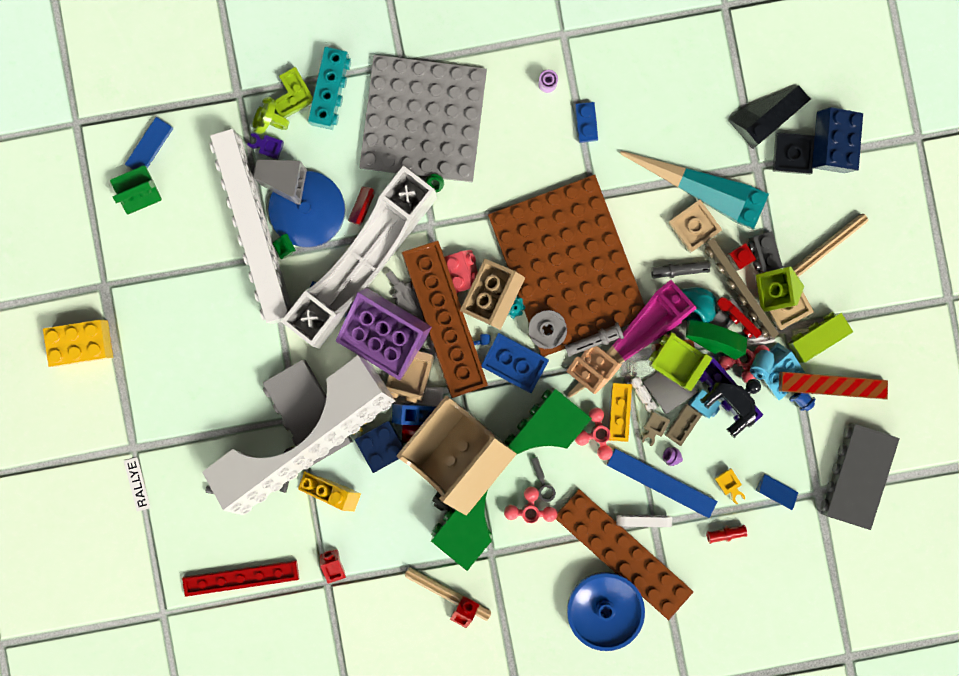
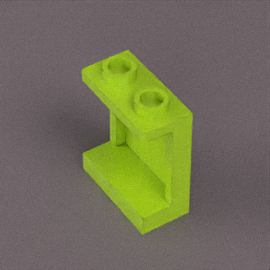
M670 332L668 335L665 334L659 342L661 346L658 351L654 350L648 359L651 361L649 366L685 390L692 391L713 358L701 353L677 337L673 332Z

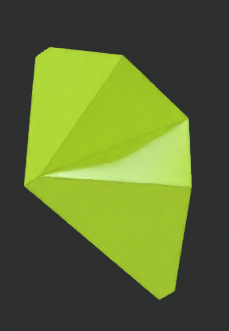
M792 267L756 274L760 307L764 312L798 305L804 285Z

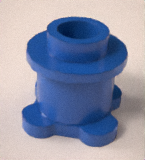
M795 393L789 400L791 402L795 401L799 405L800 411H809L815 406L816 398L811 397L810 394Z

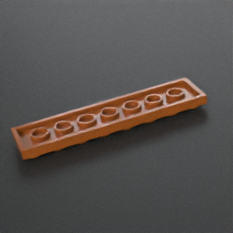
M439 241L403 251L401 254L424 321L432 327L429 335L451 398L488 386L463 312L460 311L461 305Z
M580 489L557 512L556 520L616 574L630 580L636 586L641 596L668 621L694 593L691 588L623 527L617 526L616 521Z

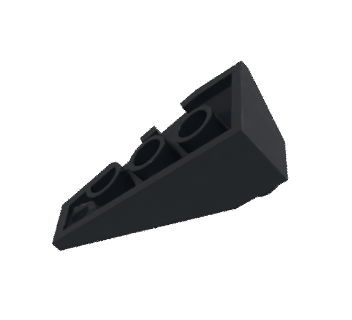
M797 85L743 107L728 121L750 147L754 149L808 103L811 98Z

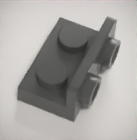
M772 231L749 238L748 247L756 258L753 261V265L759 274L783 268Z

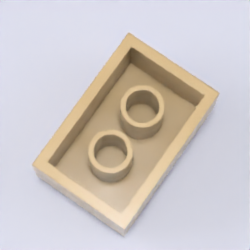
M484 259L460 311L501 330L525 277L516 271Z

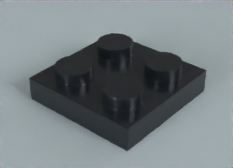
M776 133L772 172L813 174L812 163L815 136Z

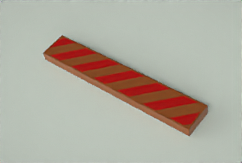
M779 372V392L887 400L888 380Z

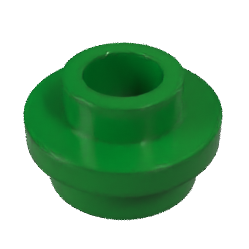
M434 173L426 178L425 182L435 189L436 193L443 189L444 179L441 175ZM432 180H437L438 185H433Z

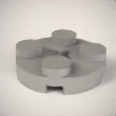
M551 310L537 313L533 316L528 326V334L532 342L543 349L559 346L567 335L564 318L559 313ZM549 324L552 326L551 330L553 332L552 334L548 333L545 335L542 327H547Z

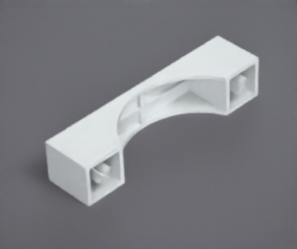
M403 166L379 196L371 216L347 251L317 283L305 290L281 322L308 344L320 349L349 312L357 293L368 288L436 201L435 189Z
M357 355L326 379L327 397L321 418L311 434L292 450L274 457L254 458L249 454L232 449L202 471L222 510L239 515L249 513L253 506L265 501L269 494L280 490L285 482L296 478L300 471L311 467L316 459L324 457L331 448L342 444L347 436L358 432L363 424L373 421L378 413L389 409L395 399L373 365Z

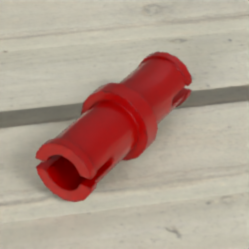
M745 525L730 528L725 526L720 530L706 532L709 544L720 541L730 542L731 539L747 537L748 535Z

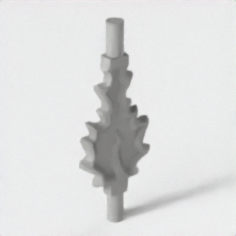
M390 270L385 275L394 285L393 289L395 292L392 294V297L396 299L395 305L425 322L411 281L407 283L399 281L392 270Z

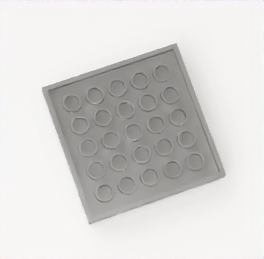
M374 55L359 168L397 174L405 166L416 176L428 177L430 174L436 173L445 180L473 183L487 69Z

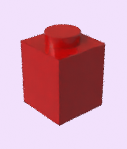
M746 243L726 254V257L736 271L741 270L756 260Z

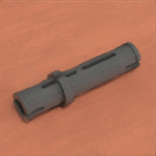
M706 260L651 267V270H653L651 275L655 279L709 273L710 262Z

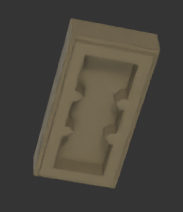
M685 404L665 433V436L679 446H682L702 414L688 404Z

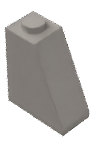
M257 160L256 167L253 169V176L258 183L295 204H301L307 172L303 163L293 160Z

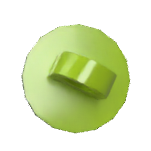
M265 97L262 100V103H264L263 107L259 106L252 123L254 127L252 129L253 132L261 135L269 125L277 129L287 130L290 123L289 120L274 113L276 100L271 97Z

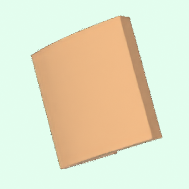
M595 346L585 350L581 357L577 356L566 372L593 394H596L614 376L622 364L602 348Z

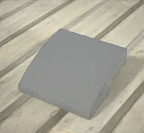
M659 372L643 381V385L665 414L698 393L695 387L692 391H687Z

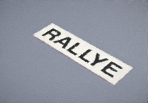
M138 457L124 460L136 511L151 508Z

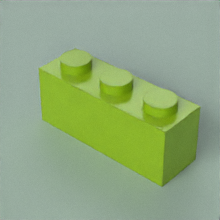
M831 312L823 317L824 321L821 323L815 322L807 327L808 331L805 333L799 332L791 337L792 341L787 344L799 363L809 361L853 333L852 328L842 313Z

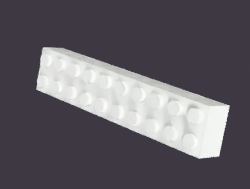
M234 129L210 135L212 142H209L210 148L217 157L215 165L223 177L220 180L224 191L227 190L228 198H226L229 209L233 210L232 222L235 228L238 227L239 235H237L240 246H243L245 250L243 258L246 265L249 264L251 272H248L250 281L256 287L254 295L262 307L260 309L261 318L269 324L279 323L290 311L292 305L242 138Z

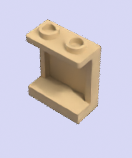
M418 351L400 381L389 374L386 387L393 398L398 399V396L406 397L405 401L411 403L422 402L434 361L433 355Z

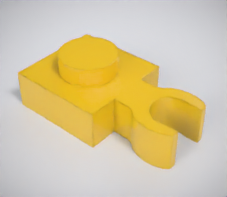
M731 468L714 478L724 495L731 494V500L735 504H738L735 499L737 495H741L742 499L745 500V495L737 489L742 484Z

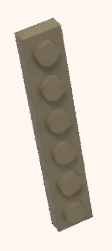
M712 238L704 245L707 256L714 259L718 272L725 275L729 288L736 291L740 304L742 306L745 305L749 310L748 315L753 322L756 321L759 325V330L762 332L761 335L764 338L767 337L768 340L779 335L715 239Z

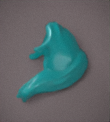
M701 287L680 289L697 308L690 314L691 317H686L683 320L711 323L716 315L715 306L717 302L715 295L708 289Z

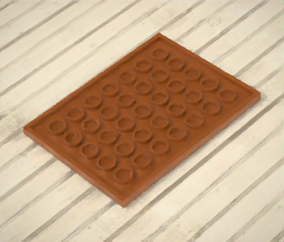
M596 175L488 214L507 267L525 277L518 296L523 299L524 312L528 323L537 313L549 310L559 313L565 320L567 328L565 340L559 346L551 349L538 347L541 356L545 357L565 349V345L597 334L601 328L607 329L614 326L617 322L620 328L630 325L645 307ZM549 324L547 327H542L545 335L548 333L552 334L553 332L551 330L552 326Z

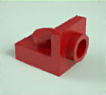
M338 549L326 551L320 555V567L328 584L346 578Z
M463 596L449 620L467 628L473 621L479 604Z

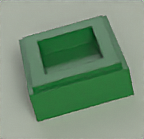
M288 234L282 235L273 242L281 260L296 251Z

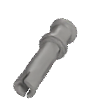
M617 322L614 326L607 329L601 328L597 334L565 345L568 356L571 357L574 354L600 344L608 345L609 342L618 338L624 339L619 323Z

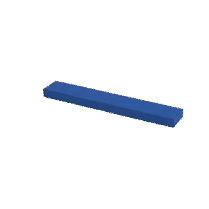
M616 448L606 464L608 467L707 518H710L718 502Z

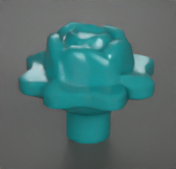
M516 296L507 316L510 315L512 319L516 316H522V311L525 310L522 298H517Z

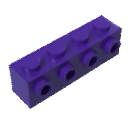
M710 356L713 359L699 378L700 382L703 383L705 381L709 386L708 391L712 390V385L715 382L737 385L715 358ZM719 398L722 401L721 406L727 412L731 411L734 415L733 419L736 421L739 415L723 398ZM755 405V422H756V421H758L764 414H763V413L757 408V406Z

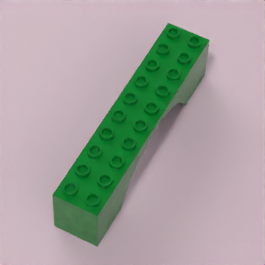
M547 389L541 396L543 399L539 405L535 404L530 409L529 413L531 415L528 419L523 418L517 425L519 430L515 434L511 433L504 442L517 455L526 450L543 446L568 449L592 418L557 389ZM488 490L467 516L450 507L449 511L444 515L442 524L438 522L431 532V542L466 571L470 569L492 542V534L485 517V500Z

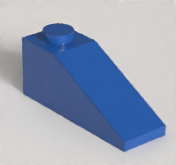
M393 404L391 423L422 425L437 406Z

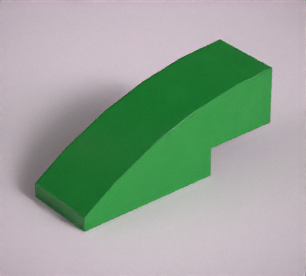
M694 320L687 322L685 337L710 352L717 354L721 351L734 360L746 354L748 338L714 324Z

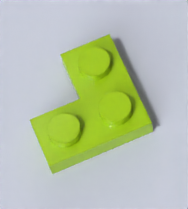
M296 67L279 76L288 91L287 94L276 99L275 109L280 116L287 118L312 104L313 96Z

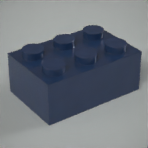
M833 107L817 111L812 169L844 174L859 171L863 113Z

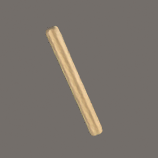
M864 213L858 215L792 269L798 277L866 224L869 221L868 217Z
M411 567L405 573L407 579L457 606L463 595ZM479 605L475 615L488 621L491 611Z

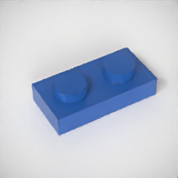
M595 102L575 104L579 143L598 141Z

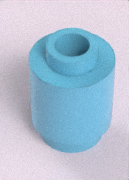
M760 350L755 355L750 372L756 379L762 380L769 377L775 361L773 353L768 350Z

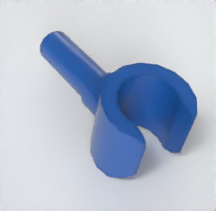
M480 334V340L473 341L474 346L489 345L491 335Z

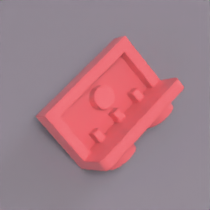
M472 250L460 251L445 256L444 259L456 293L469 290L478 274L476 258Z

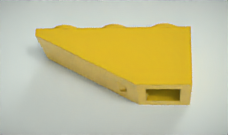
M304 471L298 490L342 511L355 512L361 493L306 471Z

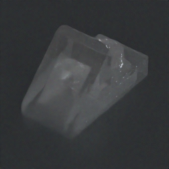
M650 356L630 357L621 363L622 365L615 373V377L654 375V369L649 366L651 361L648 359Z

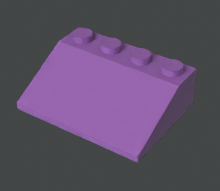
M366 288L357 293L336 338V342L400 381L424 344L432 327Z

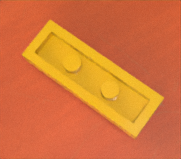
M612 383L609 441H629L632 384Z

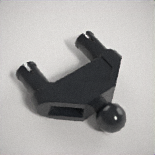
M750 379L744 389L739 385L715 382L712 385V390L700 399V402L704 403V406L709 409L719 398H723L739 416L726 431L735 439L746 427L749 428L755 424V400L750 394H757L761 390V383L757 379Z

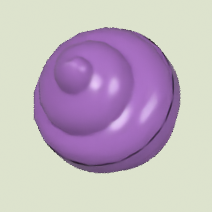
M668 447L665 449L662 458L667 465L675 466L683 462L682 454L678 448Z

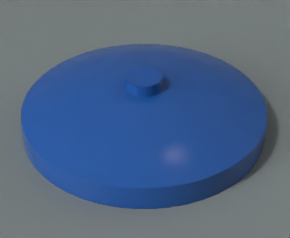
M313 171L306 172L301 204H295L272 192L268 206L270 222L276 233L280 237L288 234L293 245L303 248L317 247L334 238L343 225L346 211L343 195L337 185L325 175Z
M599 572L585 577L574 587L567 604V617L574 635L583 644L599 651H614L627 646L638 636L644 624L645 606L640 592L630 580L616 573Z

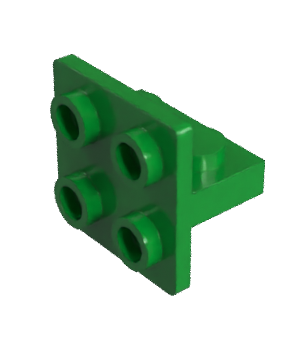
M145 165L110 180L116 192V195L112 197L116 204L121 202L127 215L162 200Z

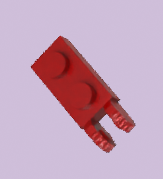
M726 297L718 299L717 306L719 309L727 311L730 314L728 316L729 319L736 325L739 323L744 328L742 331L747 337L757 339L762 332L730 300H727Z

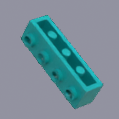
M329 47L324 48L308 119L311 126L333 130L334 125L337 126L339 114H337L338 107L342 106L343 102L342 88H346L347 85L346 70H350L351 58H349L347 51Z

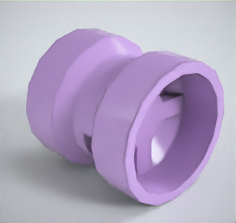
M545 70L540 74L538 86L544 93L553 92L557 87L558 75L553 70Z

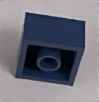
M391 420L354 439L372 473L399 460L397 454L404 447Z

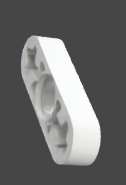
M619 514L616 517V525L626 527H672V516Z

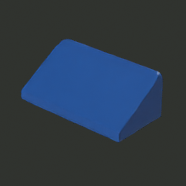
M766 474L763 475L755 490L790 510H793L799 493Z

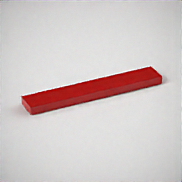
M297 560L185 576L182 578L184 595L188 597L297 581L300 577Z

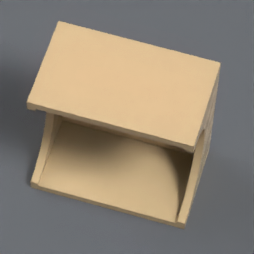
M446 395L397 454V457L429 482L441 495L439 499L467 516L517 454L470 412Z

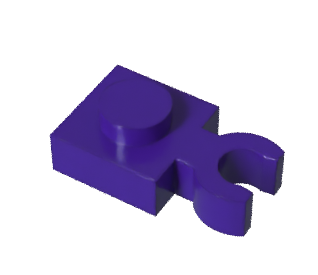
M251 133V136L256 138L257 141L255 144L248 143L247 145L250 148H260V154L276 160L279 159L284 141L265 135L262 140L257 134Z

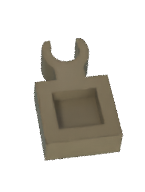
M652 411L644 425V429L648 431L643 434L642 442L644 443L645 439L649 437L651 438L649 445L653 446L655 436L662 437L671 421L670 418Z

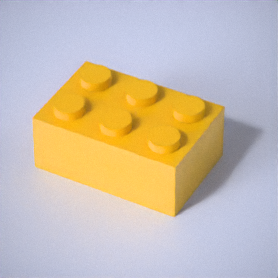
M94 320L43 329L48 367L114 358L108 320Z

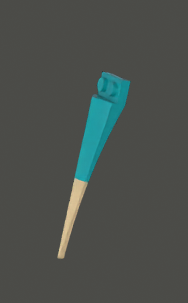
M620 152L622 156L658 175L696 199L701 200L733 222L752 230L755 229L769 193L756 189L751 185L628 152Z

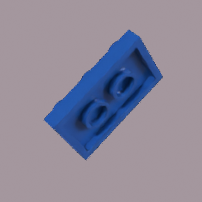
M498 333L481 366L532 394L549 359Z

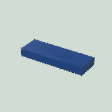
M156 117L125 165L132 170L144 165L148 168L174 128Z

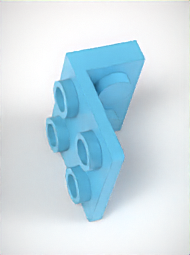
M777 343L770 349L775 360L770 375L762 380L767 384L776 399L781 400L789 392H779V372L805 373L792 351Z

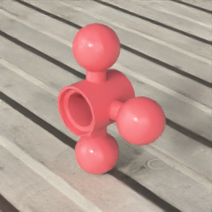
M760 345L756 347L754 352L746 349V355L748 356L746 363H742L740 358L734 360L729 356L720 357L718 363L725 371L730 370L733 364L743 367L744 371L741 378L744 383H747L750 379H756L750 372V366L754 361L755 355L760 350H770L767 346Z
M595 407L589 412V417L592 418V422H595V426L592 428L591 433L582 430L575 439V442L583 446L590 439H594L600 444L597 450L598 457L602 460H608L613 454L611 447L606 444L610 438V431L602 425L601 421L604 418L603 410ZM602 428L605 430V437L598 439L596 431Z
M533 486L527 487L524 491V497L528 504L522 509H518L515 505H508L504 509V516L508 520H515L518 516H522L527 523H535L539 517H543L547 522H552L557 518V511L554 507L549 506L544 508V510H538L537 506L534 505V501L539 497V491ZM528 509H534L536 514L534 517L528 518L525 516V512Z

